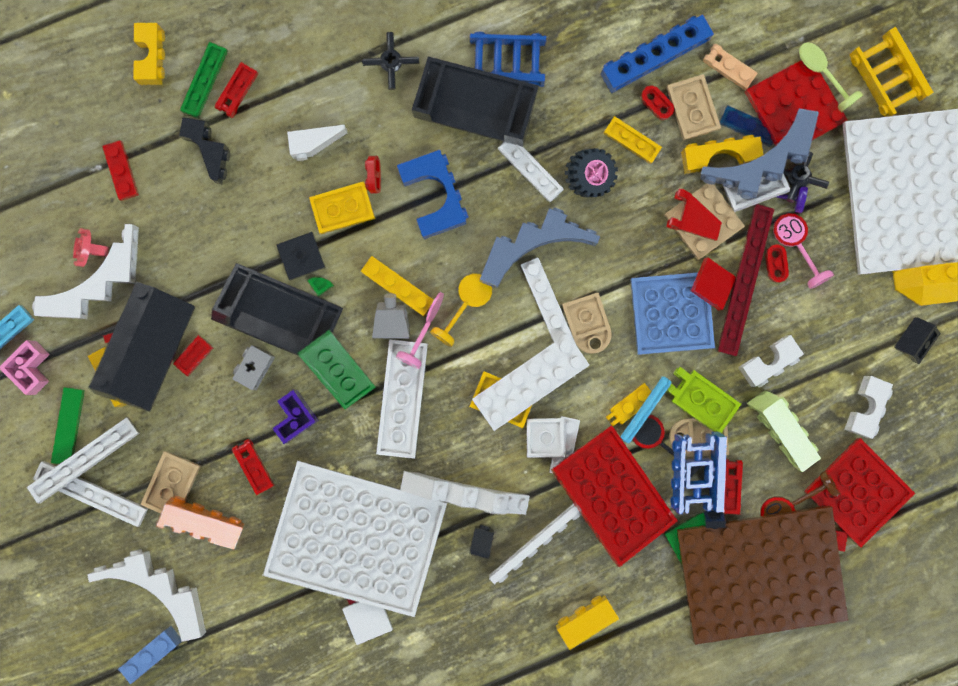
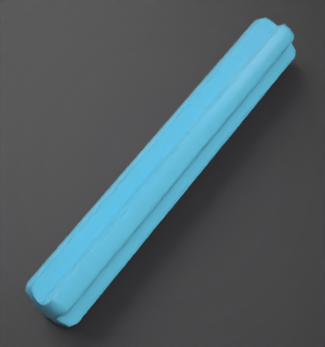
M663 376L624 430L620 437L624 442L630 443L670 387L672 382L668 378Z

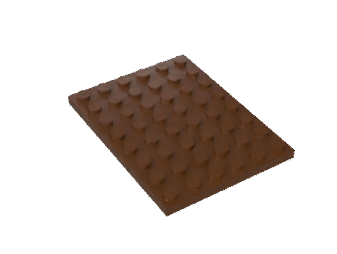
M830 505L727 521L726 528L711 529L702 525L677 529L692 636L695 645L848 621L833 508Z

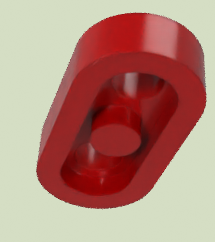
M647 86L643 90L641 100L644 105L658 119H669L674 112L672 102L656 86ZM651 94L653 99H648L647 95ZM664 108L666 113H661L660 109Z
M377 155L368 156V159L365 161V169L367 171L365 187L366 190H369L370 194H377L381 191L380 159Z
M775 244L770 246L765 253L767 273L772 282L780 283L785 281L789 275L787 252L782 245ZM773 251L777 253V258L772 256ZM775 270L779 271V277L775 276Z

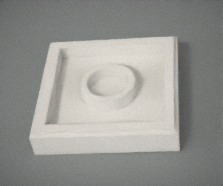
M566 418L527 419V457H566Z
M355 602L342 609L356 645L393 630L387 612L383 608Z

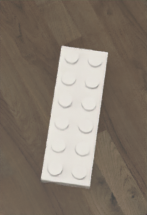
M567 333L472 400L495 431L588 367L589 363Z
M389 339L376 453L378 455L415 459L428 348L426 343H420L414 357L422 362L420 369H416L396 358L399 351L410 354L416 342Z

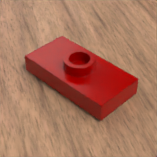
M198 335L175 360L173 365L189 377L214 347Z

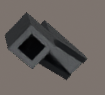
M182 117L179 136L183 140L196 143L199 146L210 179L222 185L223 180L227 176V169L225 167L226 161L230 159L229 148L224 143L207 141L211 137V128L206 121Z

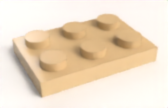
M704 74L667 85L666 89L674 106V113L683 141L721 129Z
M164 451L140 505L162 514L164 506L170 497L179 496L187 499L201 466L168 451Z

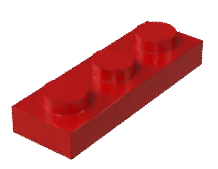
M119 140L103 145L118 200L123 201L139 196L123 142Z

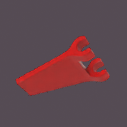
M679 188L675 193L674 199L685 201L681 219L671 217L666 227L717 241L722 222L690 192Z

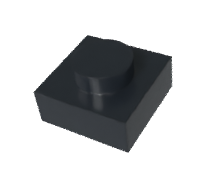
M704 511L706 528H726L724 512Z

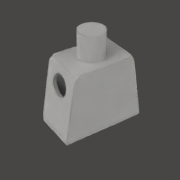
M393 293L385 294L384 302L377 304L372 338L409 339L410 324L405 303L396 302V295Z

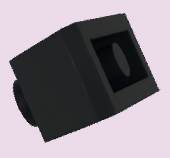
M485 524L475 526L469 554L489 559L494 537V530H491V526Z

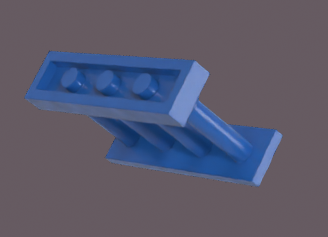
M484 32L470 34V44H475V69L482 70L483 44H493L494 70L490 73L544 87L545 74L539 72L540 46H545L546 36H542L539 33L531 34V36L485 34ZM502 45H513V71L511 73H505L501 70ZM521 45L532 46V70L530 73H522L520 71Z

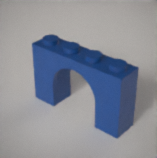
M440 150L397 165L404 187L422 180L432 179L441 183L446 189L447 198L443 207L434 213L416 219L423 239L466 225V219L469 218L465 207L461 208L459 201L462 198L459 190H455L453 187L455 179L452 172L448 173L446 166L449 165L446 154L442 155Z

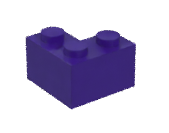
M292 390L277 401L288 418L272 429L281 442L287 444L319 420L299 391Z

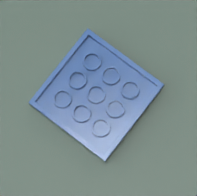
M698 273L630 279L637 355L715 348L711 305L691 292Z

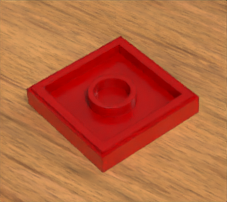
M709 257L704 258L691 292L717 310H723L736 276Z

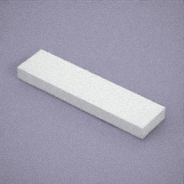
M503 142L498 147V150L549 203L564 190L524 147Z

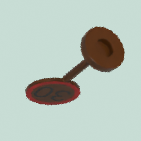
M825 470L820 474L824 485L793 502L778 496L768 498L761 506L760 516L796 511L794 506L825 489L834 497L841 493Z

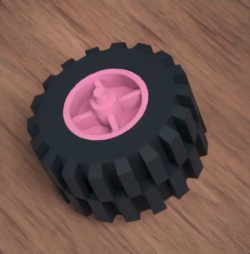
M592 148L578 151L575 153V156H571L569 158L571 162L566 164L568 170L565 171V175H568V178L565 180L566 183H570V190H575L574 193L580 195V197L604 196V193H609L611 191L610 187L615 186L613 181L618 178V175H615L618 167H614L616 161L615 159H610L612 155L606 153L603 149Z

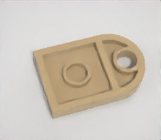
M597 292L562 304L576 346L581 351L589 354L603 351L611 341V328L599 293ZM597 338L600 341L598 349L591 348V339Z
M694 418L681 419L672 426L669 433V442L672 447L675 434L682 433L692 438V444L706 443V433L712 434V431ZM726 426L722 434L727 437L726 455H729L728 429ZM685 450V457H694V451ZM702 450V456H711V450Z

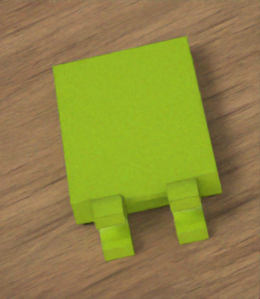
M677 368L673 375L682 381L677 388L671 384L667 389L666 393L674 397L671 402L712 432L722 433L741 406V403L695 370L689 374L683 368Z

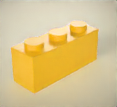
M599 595L593 598L588 606L577 608L572 616L561 618L556 628L569 650L619 620V617L606 596L601 597Z

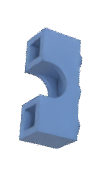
M170 626L122 665L119 671L132 684L182 642L181 637Z

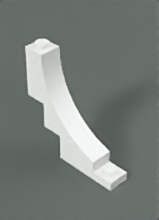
M125 224V229L122 230V240L124 243H113L109 254L99 269L82 284L60 294L35 296V301L32 305L34 316L87 319L89 300L111 301L113 283L135 284L139 227L133 224Z

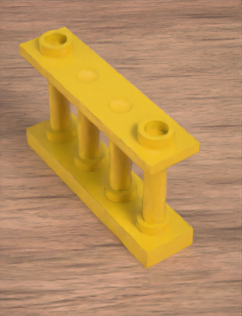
M896 27L890 29L882 36L883 41L864 52H862L860 47H857L849 54L851 63L858 69L879 106V112L885 117L895 115L897 113L896 107L914 97L921 101L934 93ZM888 48L893 58L872 69L867 58ZM894 65H898L902 74L881 85L876 75ZM907 81L911 91L890 101L886 91Z

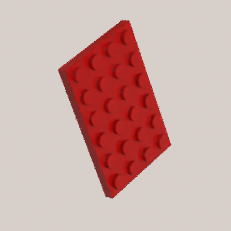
M612 425L551 469L617 567L625 564L678 521Z

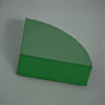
M314 277L307 280L318 296L334 287V284L325 278Z

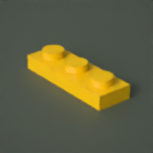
M615 116L603 133L649 164H652L662 149L660 145Z

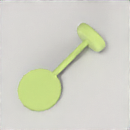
M809 42L801 45L799 54L803 63L815 72H824L845 98L838 105V109L841 112L863 96L860 91H856L850 96L845 92L827 69V58L818 46Z

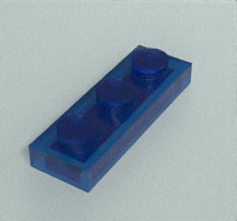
M729 105L726 106L719 121L720 125L745 136L754 135V137H761L762 144L769 147L772 146V136L760 119Z

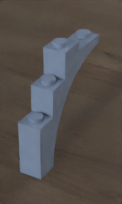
M799 109L790 130L772 150L749 163L734 167H703L701 180L711 185L718 183L723 184L727 188L738 187L737 195H741L744 199L757 198L761 178L765 177L769 181L781 180L786 159H790L794 163L807 161L819 112Z
M549 208L542 228L539 229L538 225L532 222L523 223L515 244L512 243L510 238L501 236V238L496 237L479 282L497 289L510 267L524 254L546 244L564 241L581 242L596 246L600 236L596 235L597 232L594 230L580 229L576 223H565L567 215L564 214L563 210Z

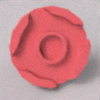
M80 228L78 233L81 236L75 239L73 258H77V261H74L73 264L78 267H84L89 254L107 257L109 247L91 244L90 230Z

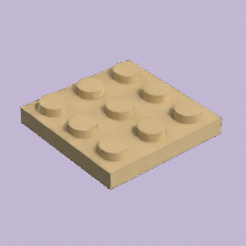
M705 184L692 195L722 222L718 240L714 241L681 230H675L697 261L745 227L714 184ZM682 201L664 214L666 219L670 220L673 217L680 220L685 201Z

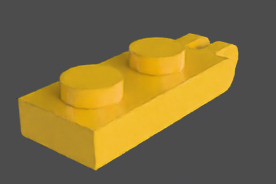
M643 383L609 409L611 413L606 416L607 420L613 416L616 418L610 423L612 426L618 422L622 425L638 412L651 393L648 386Z

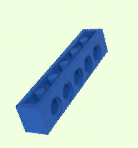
M704 15L699 17L693 16L686 21V24L682 26L676 25L671 28L669 33L657 35L651 43L647 44L645 42L639 45L636 51L632 53L628 51L621 55L619 60L607 62L603 65L600 75L612 94L710 41L714 33ZM685 32H690L693 38H688ZM668 41H674L677 46H670ZM651 50H658L660 55H653ZM635 59H641L644 64L638 65ZM618 68H625L627 70V73L621 74L618 71Z

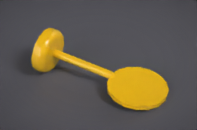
M470 274L461 280L458 294L464 303L446 329L442 330L434 327L430 331L436 339L449 347L454 345L455 340L448 333L467 305L480 307L485 305L491 298L492 287L479 282L480 274Z

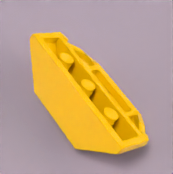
M958 262L893 271L895 290L919 306L958 301Z

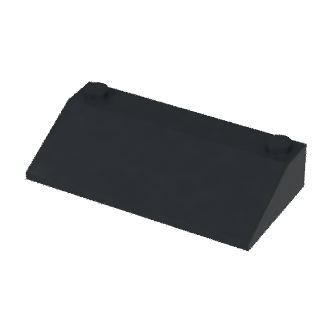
M428 56L413 103L412 113L414 118L523 147L539 85Z
M236 263L212 308L211 320L299 356L298 353L328 330L332 333L334 332L343 308Z
M136 282L88 388L96 395L151 412L196 307L155 287Z

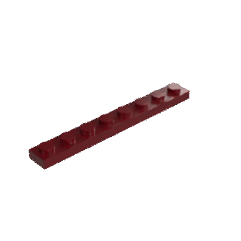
M759 204L754 205L717 352L731 356H737L774 208Z

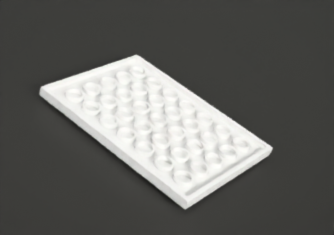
M958 109L843 122L858 275L958 262Z
M297 461L263 576L415 617L447 503L428 500L400 489Z

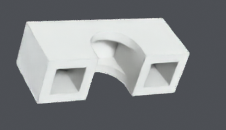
M791 335L784 336L769 346L774 353V360L770 365L764 364L760 357H753L738 367L751 387H762L769 382L767 380L769 377L780 375L784 372V367L787 365L793 366L800 361L799 357L804 354Z
M864 376L858 394L868 400L869 408L864 414L851 412L844 430L873 439L879 431V421L885 415L886 402L892 396L893 384L873 376Z

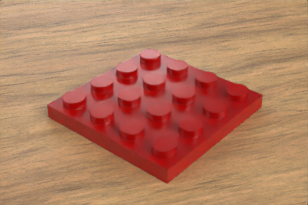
M802 60L744 91L775 146L790 130L799 109L819 112L812 140L848 121L844 112L838 109L839 104L821 72L809 69Z
M857 438L826 469L841 494L834 497L825 489L812 496L811 499L819 507L830 505L833 508L835 524L861 548L915 492L861 438ZM820 476L804 491L806 494L824 485Z

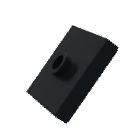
M313 232L276 244L290 281L326 268Z

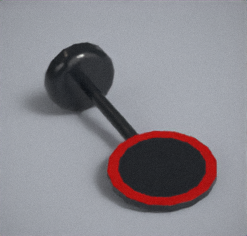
M649 415L632 440L636 445L645 449H651L660 445L674 457V451L662 441L665 434L663 423L659 418ZM691 466L690 479L701 466Z

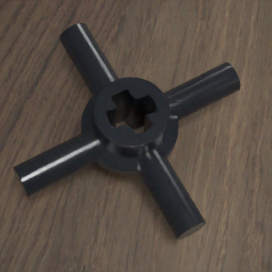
M387 32V50L381 54L380 58H362V65H381V68L388 72V90H396L395 72L402 65L420 64L419 56L401 57L400 53L394 50V33Z
M810 151L806 162H802L801 165H797L791 170L784 168L783 174L785 177H788V181L792 186L786 199L789 203H794L799 188L812 184L825 189L829 186L830 181L812 177V173L808 168L813 157V153Z

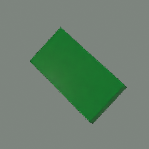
M330 330L298 353L299 357L345 410L375 388L374 383Z

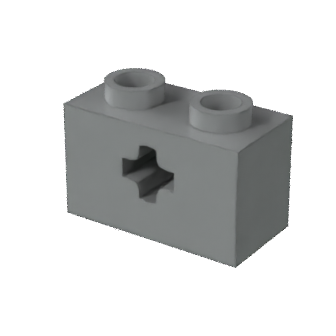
M251 345L250 348L247 347L244 351L242 363L235 367L232 379L251 390H257L275 357L257 346ZM249 364H254V367H255L256 369H255V370H251V367H249Z

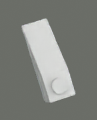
M345 125L287 132L290 155L297 161L307 160V157L314 156L347 134V129Z

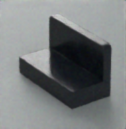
M915 317L894 347L896 350L907 354L912 362L920 364L941 333L935 324Z

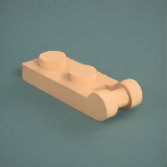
M713 44L710 48L711 52L704 57L703 62L746 90L758 73L724 51L720 45ZM716 56L721 58L720 62L715 60Z

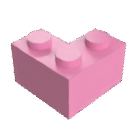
M26 340L0 366V370L25 395H36L49 382L37 367L50 354L37 341Z

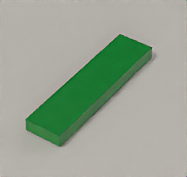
M212 42L208 43L180 108L182 113L199 119L228 53L226 48Z
M69 387L63 388L51 463L61 464L74 455L85 390Z

